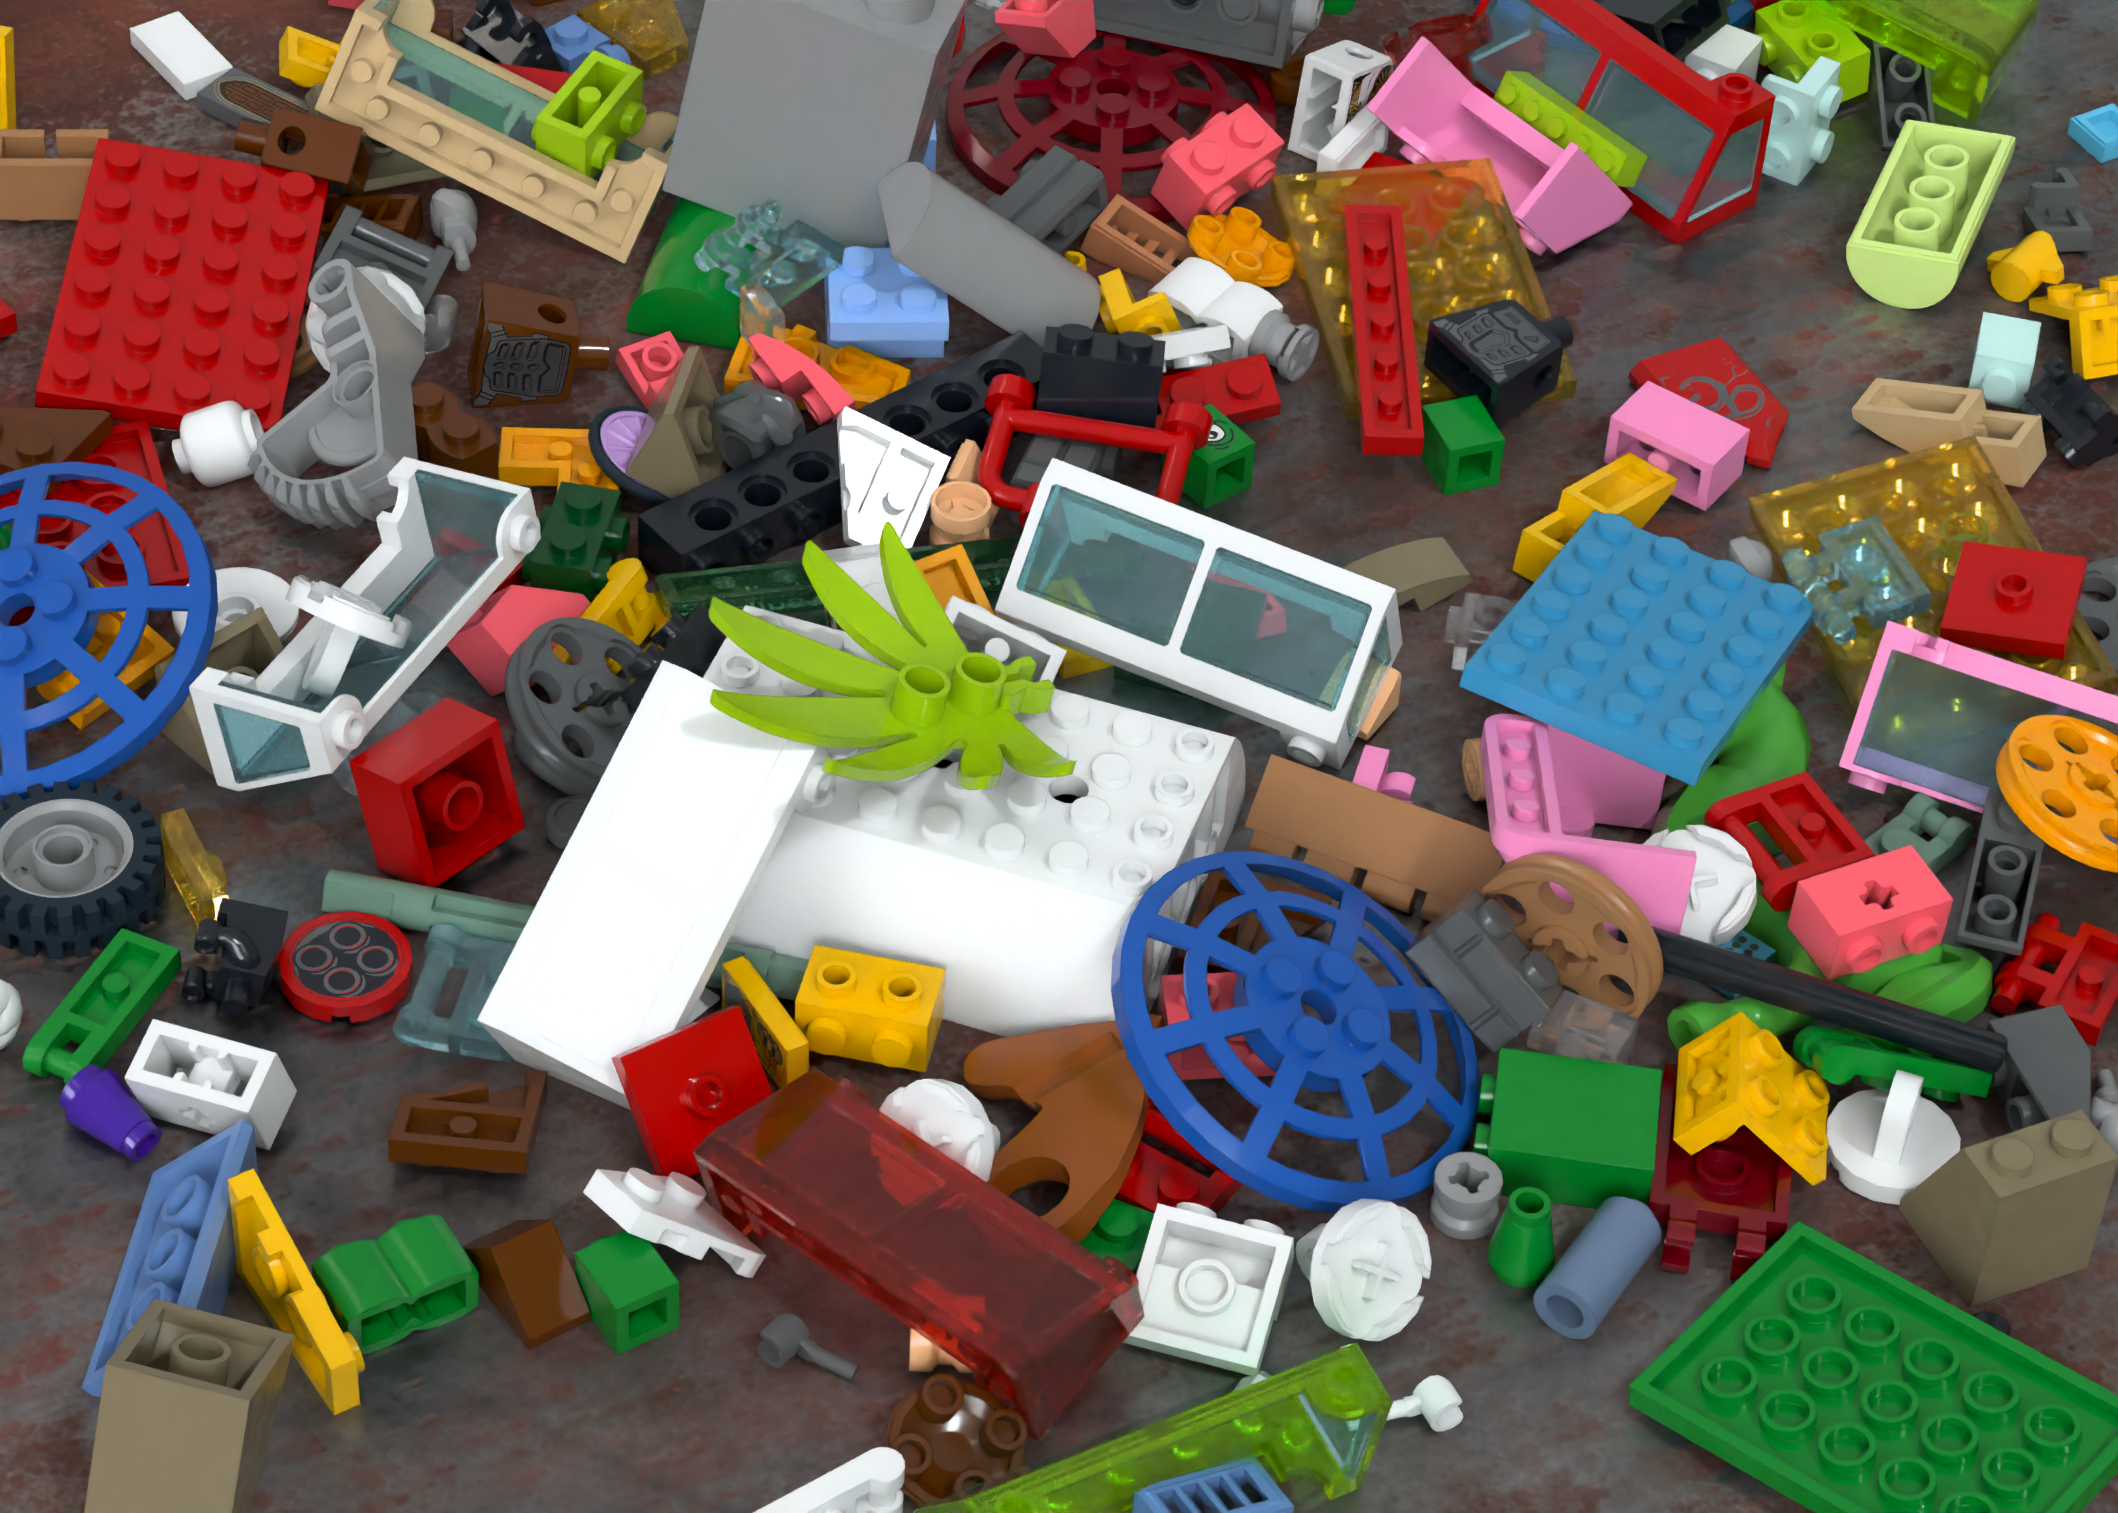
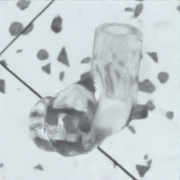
M437 295L429 303L424 321L425 354L444 350L452 340L458 304L451 296Z

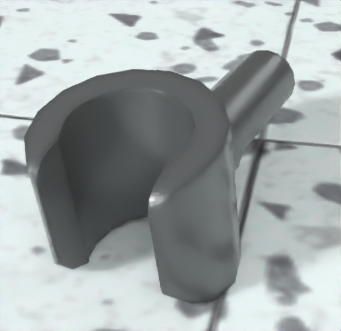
M794 1314L779 1315L760 1331V1336L764 1339L757 1345V1353L772 1367L781 1368L795 1355H799L806 1361H812L850 1381L854 1379L859 1369L858 1364L820 1346L818 1342L810 1339L808 1328Z

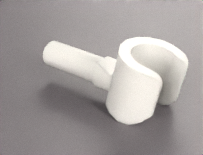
M1439 1375L1429 1376L1417 1385L1411 1396L1403 1397L1401 1400L1358 1409L1361 1426L1423 1414L1432 1430L1443 1432L1452 1429L1463 1420V1413L1458 1407L1462 1403L1461 1397L1451 1382Z

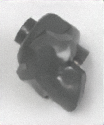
M755 380L745 381L729 393L713 400V410L709 411V420L722 424L723 433L719 436L718 448L722 458L733 469L780 446L790 444L793 440L806 434L804 419L794 399L780 391L766 388L762 383Z

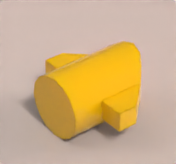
M2035 231L2026 236L2016 247L1995 251L1987 258V269L1991 271L1990 279L1993 288L2002 298L2011 302H2021L2027 299L2044 282L2058 285L2065 278L2064 266L2057 254L2055 243L2051 235L2045 231Z

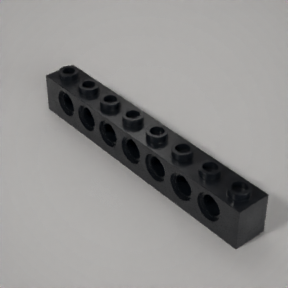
M1021 330L855 411L951 457L946 467V470L951 468L961 444L965 443L966 439L975 441L980 451H983L993 417L985 408V399L990 382L995 376L1013 374L1031 382L1037 391L1033 410H1036L1044 348ZM837 420L793 440L790 444L780 446L639 514L638 559L642 565L680 598L689 593L714 587L721 581L762 563L770 557L841 523L842 505ZM1014 431L1012 438L1023 432Z

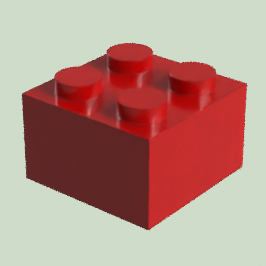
M448 697L349 761L378 869L405 882L437 887L525 828L498 719Z

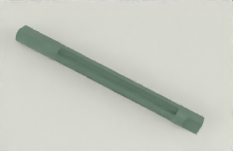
M331 868L325 878L322 912L324 914L346 911L373 914L396 925L398 928L514 949L535 906L335 868ZM727 943L706 986L722 988V964L744 956L776 997L795 1001L809 960L776 954L775 951Z

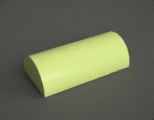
M1906 120L1846 245L1847 264L1857 284L1876 300L1898 308L1919 309L1929 307L1943 300L1951 292L2012 159L2016 137Z

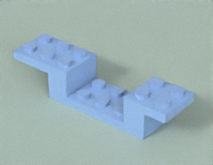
M935 121L923 165L934 172L936 168L937 142ZM852 246L848 248H827V251L822 250L827 345L836 349L851 345L880 358H944V341L949 339V313L946 292L894 260L891 248Z

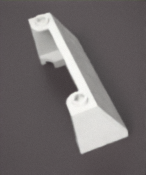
M662 660L477 1019L514 1060L537 1070L548 1071V1075L629 1110L631 1109L612 1057L687 1024L793 811L804 813L813 804L820 805L826 799L834 779V774L822 771L825 758L831 759L823 746L781 738L753 728L714 708L709 702L713 689L726 690L684 668Z

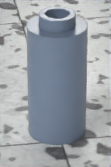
M1620 1196L1610 1197L1601 1204L1534 1294L1535 1309L1540 1318L1552 1330L1572 1339H1585L1595 1332L1661 1242V1228L1653 1212L1638 1200Z

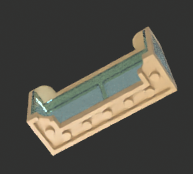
M365 0L355 10L315 105V110L341 123L362 127L369 137L624 264L627 262L667 193L662 188L678 116L664 111L652 112L646 115L643 126L638 134L634 137L628 136L618 148L615 159L611 158L606 164L604 171L600 170L595 178L592 179L535 150V142L531 139L535 118L556 94L431 32L436 17L435 6L432 0Z

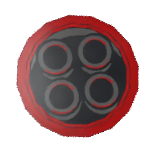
M355 911L324 914L301 924L286 938L278 958L282 993L292 1006L315 1020L331 1023L332 1016H349L350 1023L368 1021L389 1012L407 995L413 972L410 942L400 929L377 915Z

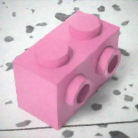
M1647 381L1611 416L1603 462L1610 464L1631 452L1678 479L1676 488L1671 495L1706 511L1742 475L1750 429Z

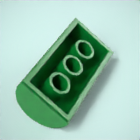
M677 196L629 310L627 331L651 336L670 331L675 340L735 350L752 306H758L785 236Z

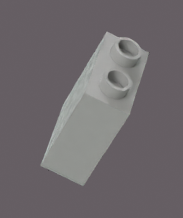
M705 0L662 190L827 251V248H848L852 246L890 248L877 183L891 170L904 163L919 162L923 164L968 0Z

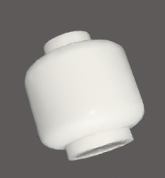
M233 400L224 401L184 415L180 423V438L172 441V449L177 465L184 475L193 473L203 486L215 487L254 474L247 464L251 455L257 449V440L264 434V431L253 409L244 410Z

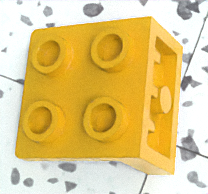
M2118 275L2100 278L2099 287L2082 290V284L2077 283L2047 287V296L2029 299V311L2069 320L2073 374L2079 373L2085 380L2118 374Z
M1740 1011L1679 1048L1673 1140L1692 1156L1715 1141L1726 1140L1740 1126L1745 1125L1812 1186H1815L1826 1179L1827 1149L1829 1145L1826 1135L1828 1103L1830 1101L1829 1092L1824 1081L1816 1072L1811 1069L1805 1070L1784 1051L1780 1041L1772 1032L1767 1029L1761 1030Z

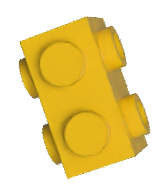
M814 945L795 1000V1023L808 1039L809 1051L926 1073L944 1015L946 969Z

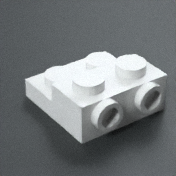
M1180 1202L1175 1208L1158 1203L1120 1328V1342L1257 1377L1273 1320L1277 1321L1295 1258L1294 1238L1285 1236L1284 1231L1280 1227L1266 1221L1248 1219L1242 1225L1218 1219L1214 1211L1199 1204Z

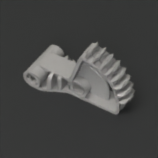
M335 259L326 263L315 273L308 288L310 300L326 314L327 321L322 326V335L329 347L325 353L330 363V377L325 384L257 440V449L251 455L247 465L254 472L253 479L260 485V489L282 512L285 511L290 517L295 520L298 519L304 525L307 523L313 524L318 529L328 525L337 531L344 527L346 523L356 529L365 518L377 522L376 517L385 509L394 506L397 501L398 487L389 485L387 474L403 457L418 460L411 383L425 359V351L421 331L348 260ZM319 459L339 467L360 465L350 471L324 479H299L300 475Z

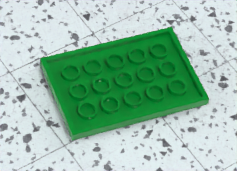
M1799 1221L1629 1385L1630 1406L1814 1513H2081L2118 1473L2117 1394Z

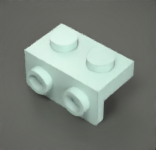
M1820 56L1798 84L1773 74H1768L1762 81L1761 86L1775 95L1762 169L1763 174L1798 186L1816 162L1820 164L1825 162L1834 142V133L1828 131L1830 119L1836 114L1843 95V88L1837 86L1841 63ZM1762 120L1754 124L1748 158V167L1750 169H1754Z

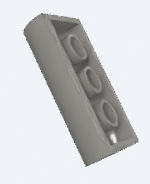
M904 163L891 170L877 183V190L894 260L1011 335L1022 330L1042 348H1044L1046 326L1060 327L1065 324H1080L1093 329L1100 308L1101 294L1099 284L1092 275L922 163Z

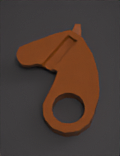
M1149 1014L1154 1029L1164 1027L1163 1016ZM1116 1021L1077 1024L995 1039L978 1045L967 1055L964 1061L965 1082L977 1097L989 1100L1015 1099L1023 1102L1038 1113L1022 1131L994 1154L988 1182L976 1201L964 1209L968 1225L978 1248L1002 1263L1036 1264L1070 1251L1091 1232L1119 1192L1127 1176L1141 1140L1149 1096L1127 1057ZM1046 1180L1062 1182L1069 1186L1068 1192L1061 1203L1045 1215L1033 1220L1012 1222L997 1217V1211L1004 1200L1018 1188L1032 1182Z

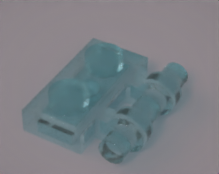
M768 199L760 206L756 204L750 205L739 213L735 218V224L729 229L719 228L705 238L703 248L694 255V261L696 266L704 272H709L716 266L726 271V290L754 306L771 312L772 315L840 267L843 262L845 246L799 219L785 229L775 225V223L782 219L783 210L778 202ZM749 243L758 249L750 252L743 247Z
M1876 515L1820 534L1821 553L1807 557L1801 548L1795 547L1787 550L1781 558L1782 565L1787 570V583L1798 589L1812 605L1813 621L1823 633H1830L1837 644H1846L1855 638L1857 628L1850 620L1852 617L1864 614L1873 629L1886 626L1888 621L1897 622L1931 610V592ZM1839 579L1845 588L1831 592L1826 583Z

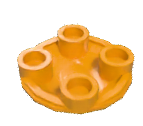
M1243 207L1231 208L1228 215L1221 214L1216 217L1212 215H1196L1187 232L1190 247L1199 258L1219 266L1235 281L1251 283L1258 287H1278L1289 281L1299 258V254L1294 247L1285 242L1278 241L1260 227L1262 224L1261 218L1253 211Z

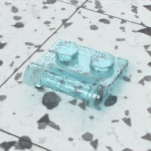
M449 923L434 925L430 929L424 946L428 956L409 1004L399 1009L393 1025L394 1035L403 1043L415 1047L512 1063V1056L491 1036L477 1019L516 944L467 936L462 929ZM452 966L469 969L451 1019L436 1017L434 1012Z

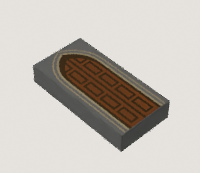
M236 67L231 68L197 93L199 110L238 128L242 117L271 123L273 112L276 108L309 115L305 101Z

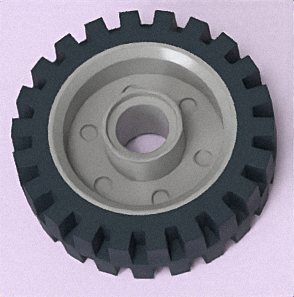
M81 780L78 790H70L68 781H54L53 792L45 793L41 783L27 787V799L23 800L16 792L3 798V810L0 809L1 945L11 950L20 942L22 954L36 957L42 947H47L49 959H64L65 948H75L77 958L92 956L91 944L98 942L104 950L121 928L140 933L139 922L147 925L156 915L155 906H161L164 898V887H166L165 858L159 826H156L154 816L148 808L142 810L138 799L130 794L122 800L120 789L107 785L98 794L96 782Z

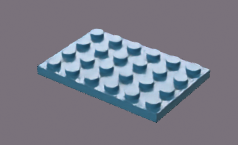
M1595 510L1466 663L1459 687L1695 787L1811 627L1820 602L1803 596L1793 586L1783 583L1773 584L1749 574L1737 563L1728 560H1715L1693 551L1679 539L1659 537L1635 527L1631 521L1623 516L1611 513L1602 514Z

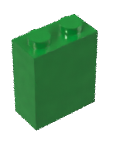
M1500 1047L1496 1074H1482L1477 1113L1490 1115L1489 1124L1477 1123L1473 1152L1488 1157L1499 1167L1503 1177V1187L1500 1196L1510 1197L1512 1192L1518 1188L1534 1187L1545 1192L1550 1198L1551 1203L1598 1209L1606 1199L1620 1196L1638 1200L1647 1206L1655 1167L1662 1069Z

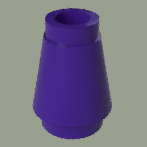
M97 1064L89 1065L70 1079L60 1095L59 1105L66 1111V1121L117 1152L126 1155L133 1162L140 1161L150 1154L160 1141L161 1130L153 1124V1120L113 1069L103 1070Z

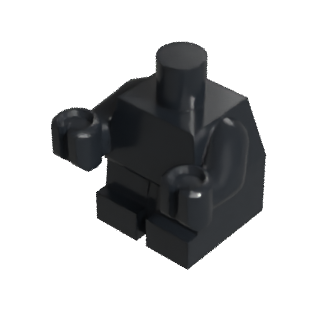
M222 897L217 919L205 918L201 921L194 943V949L198 953L216 954L212 971H207L200 966L192 965L189 967L185 974L181 996L189 1001H198L204 998L205 995H209L213 999L220 1000L221 1010L230 1016L246 1014L248 1006L257 1008L274 975L283 944L288 911Z

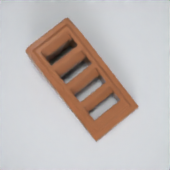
M1119 194L1112 199L1091 224L1080 248L1081 252L1099 262L1114 268L1120 267L1122 271L1158 284L1175 269L1172 264L1176 259L1183 262L1188 257L1199 258L1190 247L1189 240ZM1157 251L1164 254L1161 259L1153 253Z

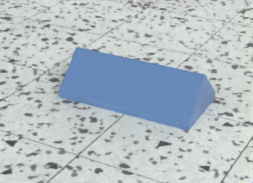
M240 1120L153 1172L82 1385V1389L90 1395L101 1397L105 1364L154 1298L222 1316L236 1271L228 1179L253 1168L258 1175L254 1126L246 1120Z

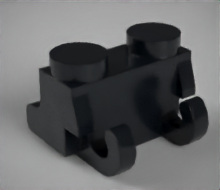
M509 0L478 1L475 8L477 12L461 30L464 37L457 42V45L493 63L563 72L552 49V44L543 26L532 17L523 16L512 7Z
M2052 356L2042 366L2044 371L2043 379L2024 394L2028 401L2019 407L2020 411L2023 414L2041 416L2043 433L2051 427L2058 434L2059 438L2052 444L2075 470L2083 463L2090 467L2104 457L2117 454L2118 413L2113 408H2110L2079 373L2072 374L2059 356Z

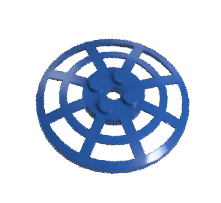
M84 462L39 464L0 475V496L22 488L17 505L0 509V527L14 522L10 547L0 550V743L2 759L0 805H3V798L13 792H16L23 800L27 799L28 786L41 783L45 793L54 791V781H68L70 790H74L79 787L81 780L95 781L123 764L160 733L181 708L190 693L189 686L203 670L213 642L218 613L217 576L209 549L188 514L164 490L139 475L109 465ZM67 480L113 483L139 494L109 515L77 502L45 500L50 482ZM159 511L169 521L181 542L189 569V586L150 585V576L145 558L127 530ZM42 517L70 519L91 527L63 550L50 545L37 544ZM111 542L123 560L128 577V586L95 588L92 580L81 566ZM28 606L35 607L33 615L27 622L17 627L9 626L11 617L18 610ZM126 611L116 640L107 655L99 662L85 650L96 630L99 613ZM149 611L188 612L185 629L174 658L158 685L143 701L117 677L125 669L139 646L147 624ZM66 669L81 681L74 688L55 700L34 709L26 710L27 688L41 685L60 675ZM97 697L124 719L112 732L79 753L48 766L29 770L27 733L42 730L67 719L88 706Z
M1256 851L1220 852L1194 858L1168 871L1136 902L1120 929L1112 956L1111 995L1115 1021L1127 1057L1146 1093L1171 1126L1203 1157L1233 1179L1269 1198L1305 1210L1336 1214L1342 1207L1362 1198L1385 1200L1397 1206L1405 1204L1433 1185L1434 1172L1441 1160L1448 1155L1462 1152L1472 1133L1479 1103V1067L1471 1031L1437 989L1433 987L1405 955V951L1413 942L1415 936L1387 909L1368 895L1323 869L1289 857ZM1222 871L1241 894L1217 906L1199 924L1198 928L1157 915L1166 899L1185 882L1198 875ZM1252 871L1281 876L1312 887L1338 901V909L1304 895L1282 891H1267ZM1281 909L1303 912L1333 924L1328 944L1315 939L1297 937ZM1254 912L1271 940L1255 955L1218 937L1220 932L1230 922ZM1363 919L1373 925L1402 953L1423 980L1426 987L1417 986L1413 977L1395 953L1371 930L1362 925ZM1147 938L1187 951L1183 965V989L1190 1019L1154 1029L1147 1009L1143 984L1144 948ZM1358 941L1364 944L1384 964L1399 986H1376L1367 973L1352 960ZM1208 960L1238 974L1233 993L1234 1008L1213 1013L1207 988ZM1301 1003L1315 1009L1322 1018L1323 1023L1315 1017L1307 1016L1302 1009ZM1412 1012L1419 1038L1418 1063L1390 1041L1391 1030L1388 1013ZM1430 1013L1442 1014L1454 1045L1460 1075V1104L1435 1079L1437 1071V1040ZM1243 1035L1255 1054L1275 1072L1269 1087L1262 1083L1242 1063L1226 1041L1227 1038ZM1200 1045L1203 1046L1208 1057L1226 1081L1248 1102L1258 1108L1243 1140H1240L1225 1129L1195 1099L1176 1074L1167 1055ZM1380 1063L1410 1088L1397 1104L1384 1112L1375 1114L1363 1079ZM1300 1087L1319 1092L1340 1091L1349 1118L1323 1115L1302 1108L1293 1102ZM1426 1102L1452 1129L1448 1140L1429 1160L1407 1173L1391 1177L1382 1137L1406 1125ZM1283 1124L1293 1130L1319 1139L1356 1142L1365 1181L1346 1182L1319 1178L1286 1167L1267 1157Z

